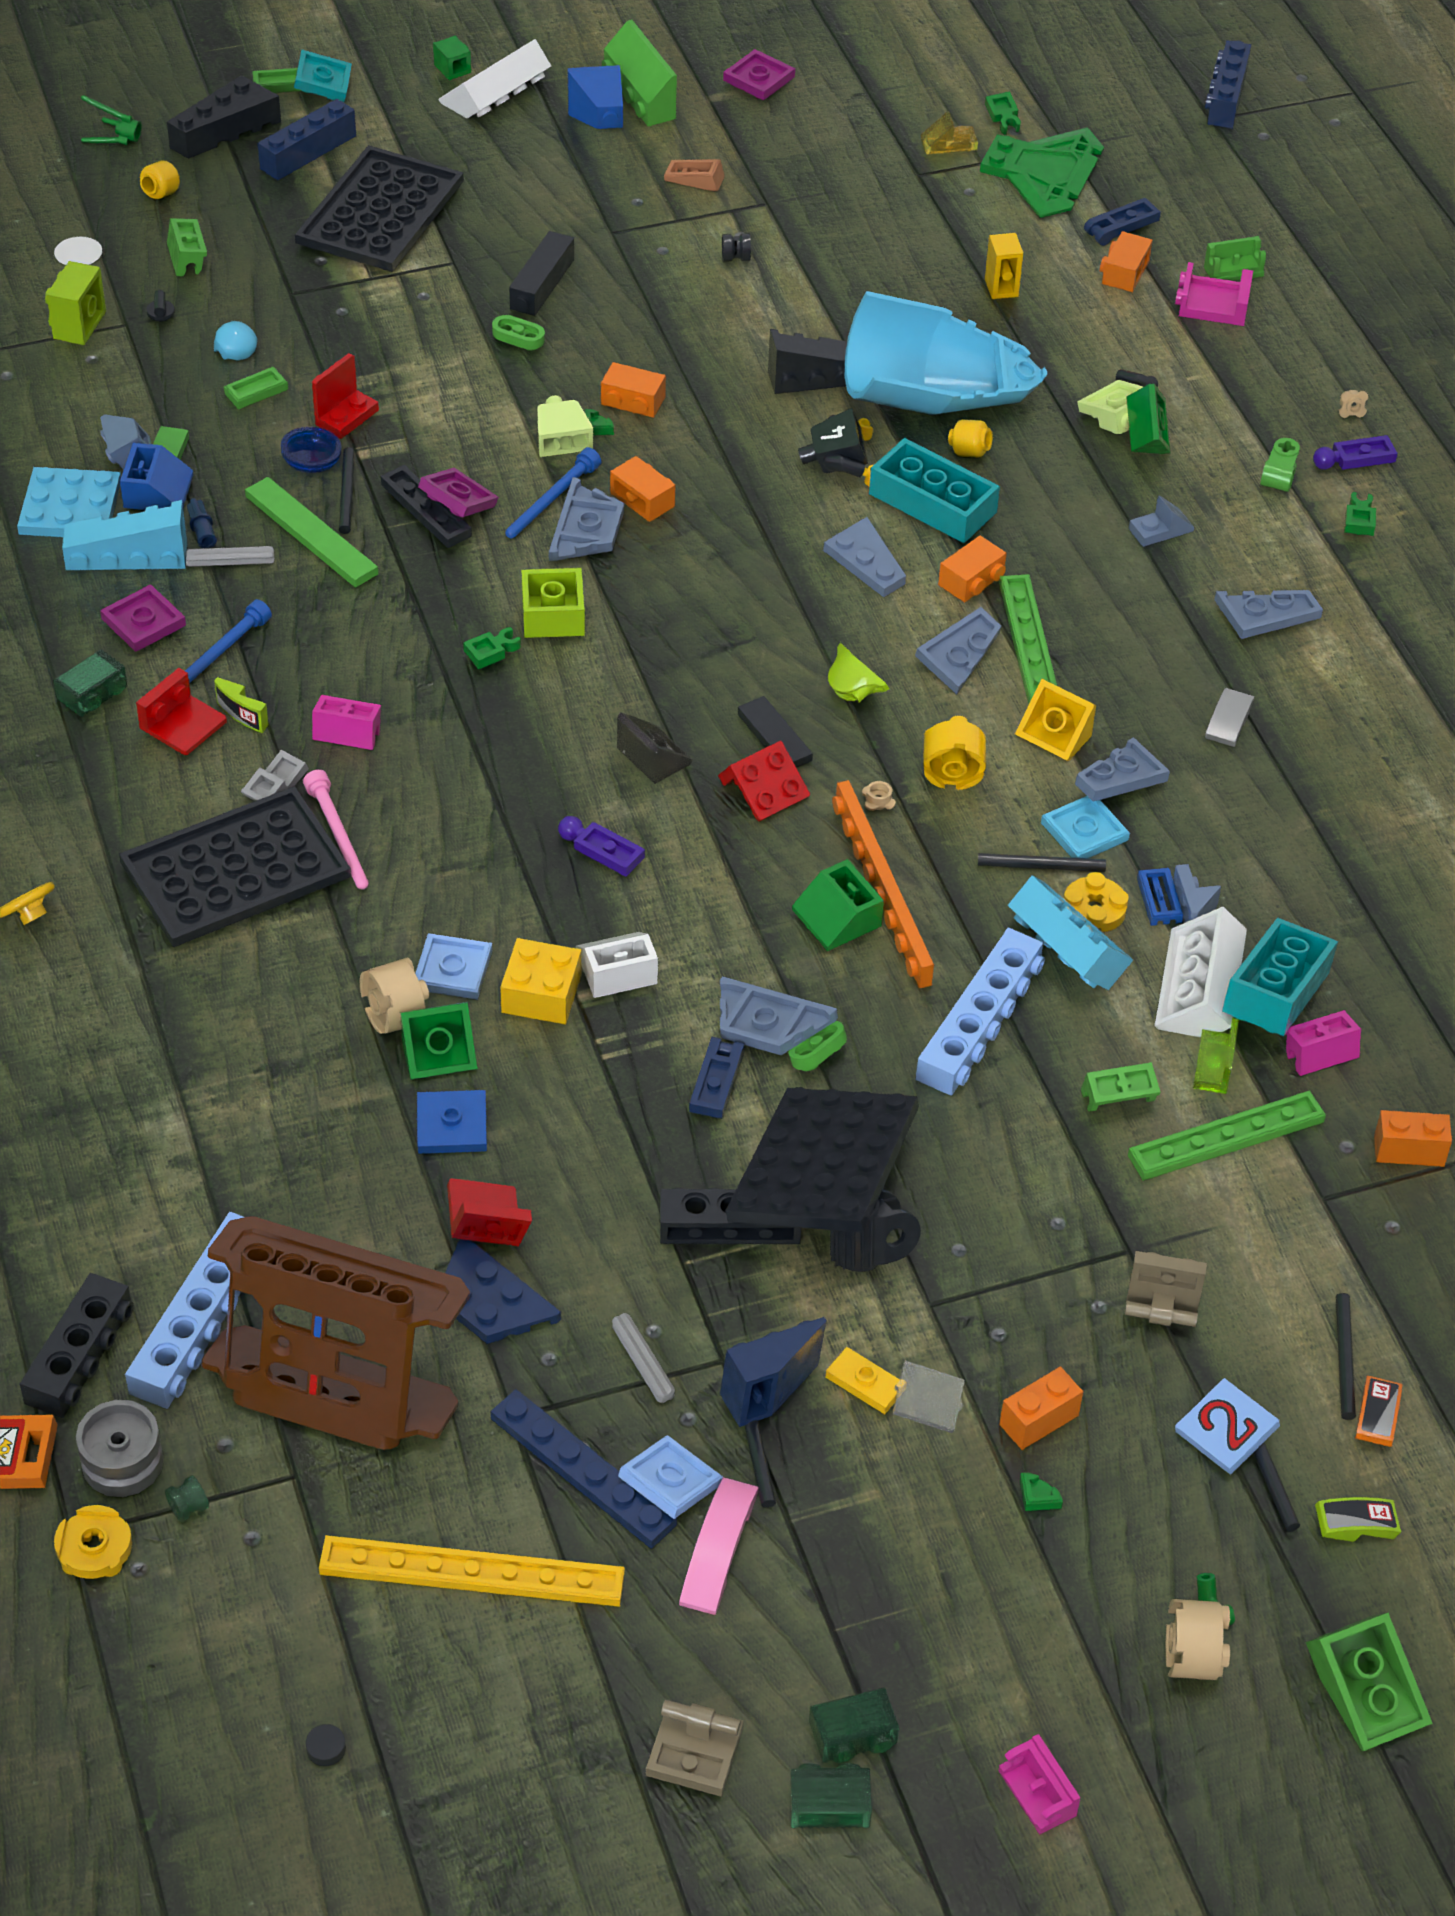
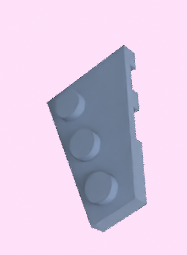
M867 517L824 542L823 551L882 597L905 585V573Z
M980 607L917 648L915 656L957 695L999 635L1002 626Z
M1133 737L1127 741L1126 747L1123 749L1116 748L1106 760H1098L1079 772L1075 785L1094 802L1167 782L1170 771Z

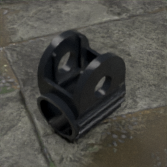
M882 1189L863 1232L830 1230L831 1261H835V1266H841L843 1270L848 1269L858 1272L870 1271L878 1265L898 1261L906 1257L916 1247L921 1234L920 1223L911 1212L901 1209L900 1202L893 1193ZM902 1229L901 1237L896 1242L887 1243V1236L892 1230Z

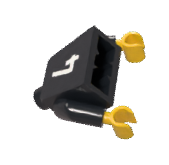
M850 408L837 415H831L825 421L813 426L810 429L813 443L798 448L803 465L818 460L824 473L845 472L859 478L865 476L864 482L867 486H870V472L873 465H870L868 468L865 467L868 464L864 444V441L872 438L874 429L870 426V421L867 418H861L858 421L853 408Z

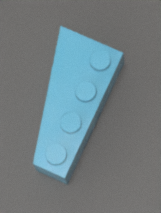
M182 500L174 501L171 506L160 509L158 505L146 507L145 512L130 514L129 511L117 513V516L105 520L101 516L65 524L62 550L66 570L186 569L187 537Z
M1033 875L1008 904L1016 913L1013 918L1029 930L1031 927L1037 933L1035 938L1043 942V945L1047 948H1053L1059 954L1057 957L1068 967L1074 968L1080 974L1079 977L1092 988L1099 985L1109 990L1133 961L1129 955L1047 883Z

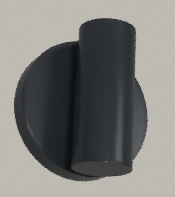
M155 291L154 301L146 308L149 318L159 322L166 321L174 315V305L165 300L164 291Z

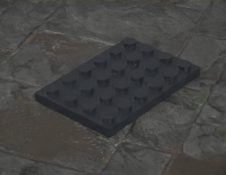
M368 145L295 233V243L393 272L463 183L464 172Z
M295 786L119 853L120 863L173 947L351 877V868Z
M803 1087L787 1088L726 1209L727 1221L863 1232L918 1111V1096L900 1093L878 1094L867 1091L847 1092L835 1089L817 1090Z

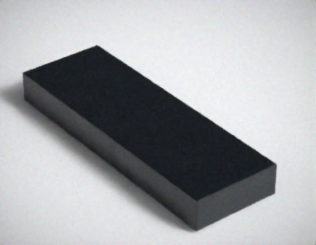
M765 696L738 706V716L765 748L782 740L796 768L813 760V753Z

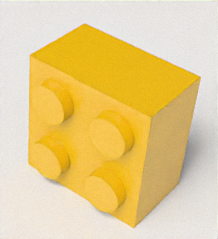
M517 938L500 987L501 1013L566 1025L582 975L581 949Z

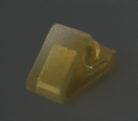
M949 112L942 115L921 134L926 154L977 150L978 140L973 126L954 127Z

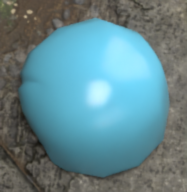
M231 321L223 324L216 331L214 352L219 351L224 360L232 359L239 361L247 359L255 352L257 337L248 325L240 321Z

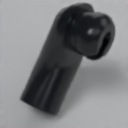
M1122 369L1116 373V381L1122 380L1143 387L1148 384H1155L1158 387V380L1154 376L1147 377L1144 374Z

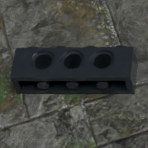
M673 1188L661 1189L660 1244H800L801 1228L728 1222L726 1209L736 1189Z
M89 1273L20 1382L25 1405L64 1418L70 1406L74 1407L78 1403L83 1385L88 1378H92L95 1375L99 1366V1360L104 1351L111 1349L117 1330L122 1322H127L131 1317L134 1305L131 1302L129 1286Z

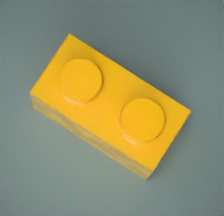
M1016 233L989 235L985 281L992 299L1019 297L1023 250Z

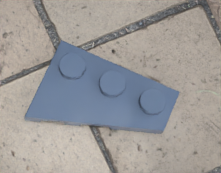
M1309 590L1273 591L1271 595H1255L1254 591H1243L1242 595L1227 596V591H1216L1215 602L1241 639L1320 619L1323 612L1322 607Z

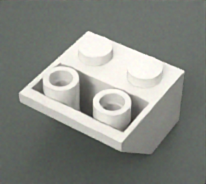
M636 932L576 945V949H581V965L594 998L657 984L658 957L650 937L646 933Z

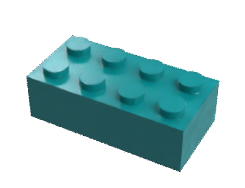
M906 438L902 439L871 467L870 495L963 543L997 513L999 485Z
M1277 918L1231 977L1222 1012L1230 1014L1238 1020L1260 1026L1270 1033L1284 1036L1330 973L1338 941Z

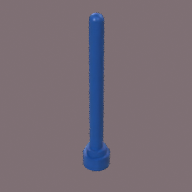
M590 447L584 448L577 455L575 466L506 529V536L511 539L515 538L570 486L573 477L579 478L583 473L594 472L602 463L600 455Z
M256 599L248 605L244 618L185 670L188 673L189 683L251 627L263 626L272 617L270 608L263 601Z

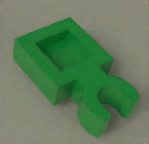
M1010 91L986 96L985 106L993 123L1001 121V133L1006 135L1009 125L1013 126L1016 132H1019L1021 124L1018 118L1019 110Z
M1352 492L1350 503L1347 505L1345 512L1344 532L1374 536L1376 508L1371 507L1373 496L1368 494L1367 500L1362 501L1357 499V492Z
M507 627L502 629L499 635L495 637L491 632H487L463 642L464 652L478 669L505 659V651L514 652L521 648V638L516 637L512 639L513 629Z

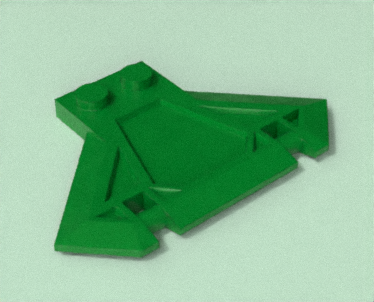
M1088 127L1030 142L997 134L980 164V172L1009 179L1038 217L1043 218L1073 209L1075 202L1070 199H1078L1098 162V157L1094 155H1101L1104 146Z

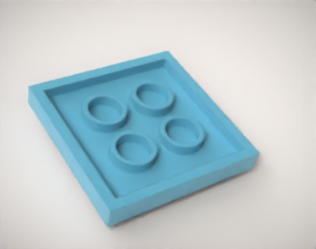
M33 467L17 525L19 535L64 537V528L67 523L101 516L105 520L111 519L120 489L121 472Z

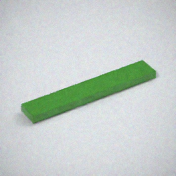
M269 477L245 489L247 499L355 588L379 574L377 565Z
M1030 575L1000 576L999 585L1029 705L1041 679L1056 686L1057 683Z
M1309 1090L1131 1147L1128 1151V1157L1144 1181L1324 1123L1326 1114Z

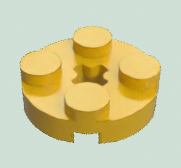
M1091 872L1087 877L1075 880L1066 888L1064 893V899L1094 926L1101 928V932L1111 931L1120 926L1125 920L1129 899L1128 894L1117 883L1105 878L1099 872ZM1090 902H1099L1101 906H1090L1089 904Z
M102 1505L85 1506L76 1510L77 1515L71 1517L68 1521L65 1518L59 1524L54 1537V1546L57 1558L65 1573L80 1578L94 1579L104 1576L112 1577L121 1571L122 1564L128 1559L132 1549V1536L128 1523L119 1517V1513L116 1510ZM92 1536H99V1541L102 1542L99 1546L93 1548L83 1545L84 1542H90Z

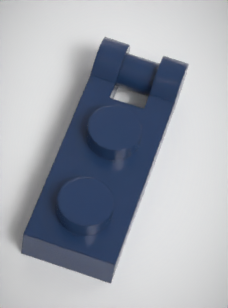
M1146 198L1090 218L1085 223L1084 230L1089 235H1094L1095 240L1101 246H1105L1111 239L1120 236L1122 231L1128 233L1160 221L1161 211Z
M711 1037L689 1103V1112L720 1119L723 1118L739 1065L744 1056L745 1043L735 1041L734 1044L722 1042V1038Z

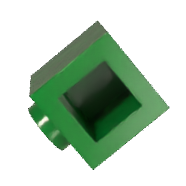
M456 35L433 43L434 65L448 80L471 73V51Z

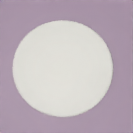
M72 237L59 243L55 248L54 255L64 265L68 261L89 265L100 258L102 246L92 238Z

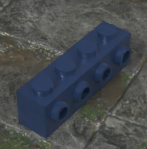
M1226 40L1224 50H1219L1205 104V109L1209 110L1208 125L1233 129L1248 69L1252 44Z
M335 99L258 142L260 169L278 181L356 137L355 110L339 99Z

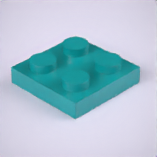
M301 50L294 88L306 93H314L331 100L339 99L344 102L352 63Z

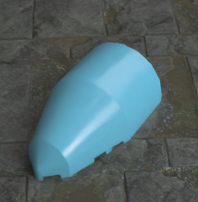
M866 291L854 315L845 354V382L847 391L853 399L930 415L1021 402L1042 383L1047 376V370L1045 367L1041 370L1029 358L1031 353L1025 346L994 331L988 334L976 328L977 323L968 320L966 323L951 316L952 311L946 308Z

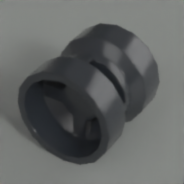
M741 233L739 236L734 237L731 234H722L723 262H729L736 258H739L741 261L751 260V239L749 233Z

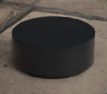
M322 1724L313 1728L306 1738V1751L309 1759L319 1766H331L339 1762L346 1751L343 1732L331 1724Z

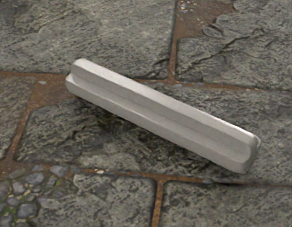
M272 546L186 550V564L189 567L272 564L275 559Z
M623 1313L620 1316H615L612 1320V1328L656 1400L664 1403L667 1400L673 1399L675 1388L630 1315Z

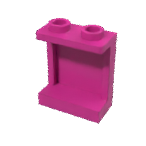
M1188 262L1187 271H1181L1175 304L1180 305L1179 316L1244 326L1253 270L1243 269L1241 281L1236 282L1193 275L1194 263Z

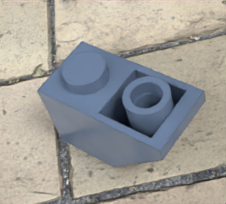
M112 415L100 417L103 430L100 432L107 444L105 449L106 455L113 464L118 463L124 470L132 444H151L150 436L134 418Z

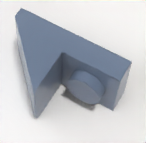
M1161 496L1157 498L1155 513L1132 519L1129 522V530L1142 547L1194 531V526L1183 512Z
M1189 864L1176 865L1173 882L1184 915L1183 922L1186 923L1215 910L1218 905L1221 886L1199 887L1198 879L1196 876H1192Z

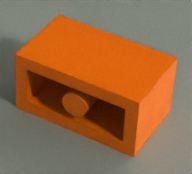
M1122 231L1117 241H1112L1108 256H1104L1100 265V272H1103L1102 284L1133 292L1150 261L1153 240Z
M612 362L601 381V405L653 418L666 395V375Z
M637 456L610 471V493L647 521L651 522L675 507L676 484Z
M980 535L940 563L938 585L965 603L973 596L979 595L984 588L994 581L1000 580V576H1003L1006 571L1007 553Z
M1381 1110L1374 1134L1376 1162L1445 1167L1452 1144L1450 1115Z
M1060 1366L1003 1400L999 1425L1018 1447L1023 1450L1078 1417L1083 1390Z

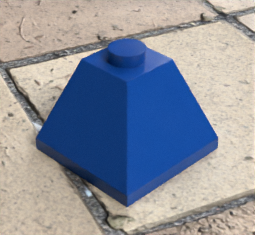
M620 65L568 68V115L596 129L623 128Z

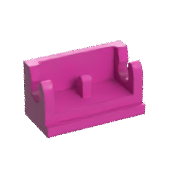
M321 695L312 711V740L373 750L375 735L380 733L381 705Z
M1345 1010L1291 1026L1286 1032L1287 1057L1292 1059L1296 1056L1295 1066L1300 1076L1359 1058L1361 1028Z
M1039 1734L1005 1754L1008 1761L999 1765L998 1771L1039 1835L1077 1816L1081 1797Z

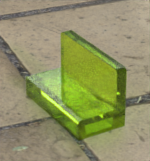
M1232 1018L1229 1034L1202 1029L1193 1088L1223 1094L1227 1093L1239 1019Z

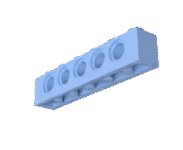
M1007 928L919 1056L916 1071L917 1081L950 1096L953 1095L959 1085H965L970 1076L971 1066L974 1062L978 1064L983 1058L987 1042L996 1039L1002 1020L1010 1018L1016 1005V999L1018 996L1024 997L1030 985V978L1033 974L1038 975L1042 970L1045 962V957H1042L1043 942Z
M229 1211L125 1373L129 1395L166 1409L169 1408L175 1397L179 1398L182 1395L187 1377L192 1369L196 1370L200 1366L204 1350L209 1342H214L217 1339L221 1330V1323L228 1314L230 1271L225 1263L208 1258V1248L230 1220L244 1218L243 1216ZM235 1290L234 1310L238 1303V1296L241 1293Z

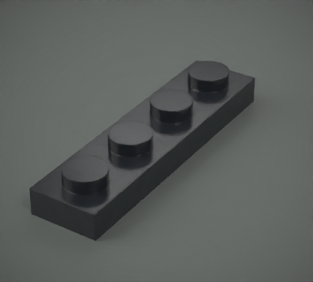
M405 465L380 476L381 485L447 548L472 537V527L461 517L452 514L449 510L450 508L441 502L430 499L426 492L418 488L420 479Z

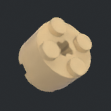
M408 957L371 968L360 975L361 997L368 996L370 1007H366L365 1011L372 1026L378 1033L386 1034L401 1030L400 1012L425 1009L424 1000L429 998V990L424 980H418L414 972L413 963Z
M1172 1599L1168 1613L1175 1614V1620L1170 1625H1166L1165 1639L1166 1667H1171L1168 1676L1173 1678L1217 1680L1218 1677H1222L1223 1668H1228L1230 1661V1646L1223 1643V1629H1228L1230 1622L1229 1606H1222L1220 1602Z

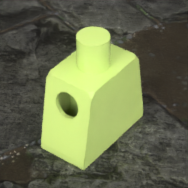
M555 395L549 397L546 400V404H540L537 407L539 457L581 452L586 447L593 449V427L578 401H562L561 397Z

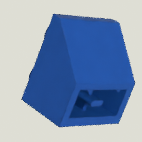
M133 443L120 479L123 507L146 510V507L158 505L160 509L169 507L172 502L182 500L184 507L194 475L193 470L162 445Z

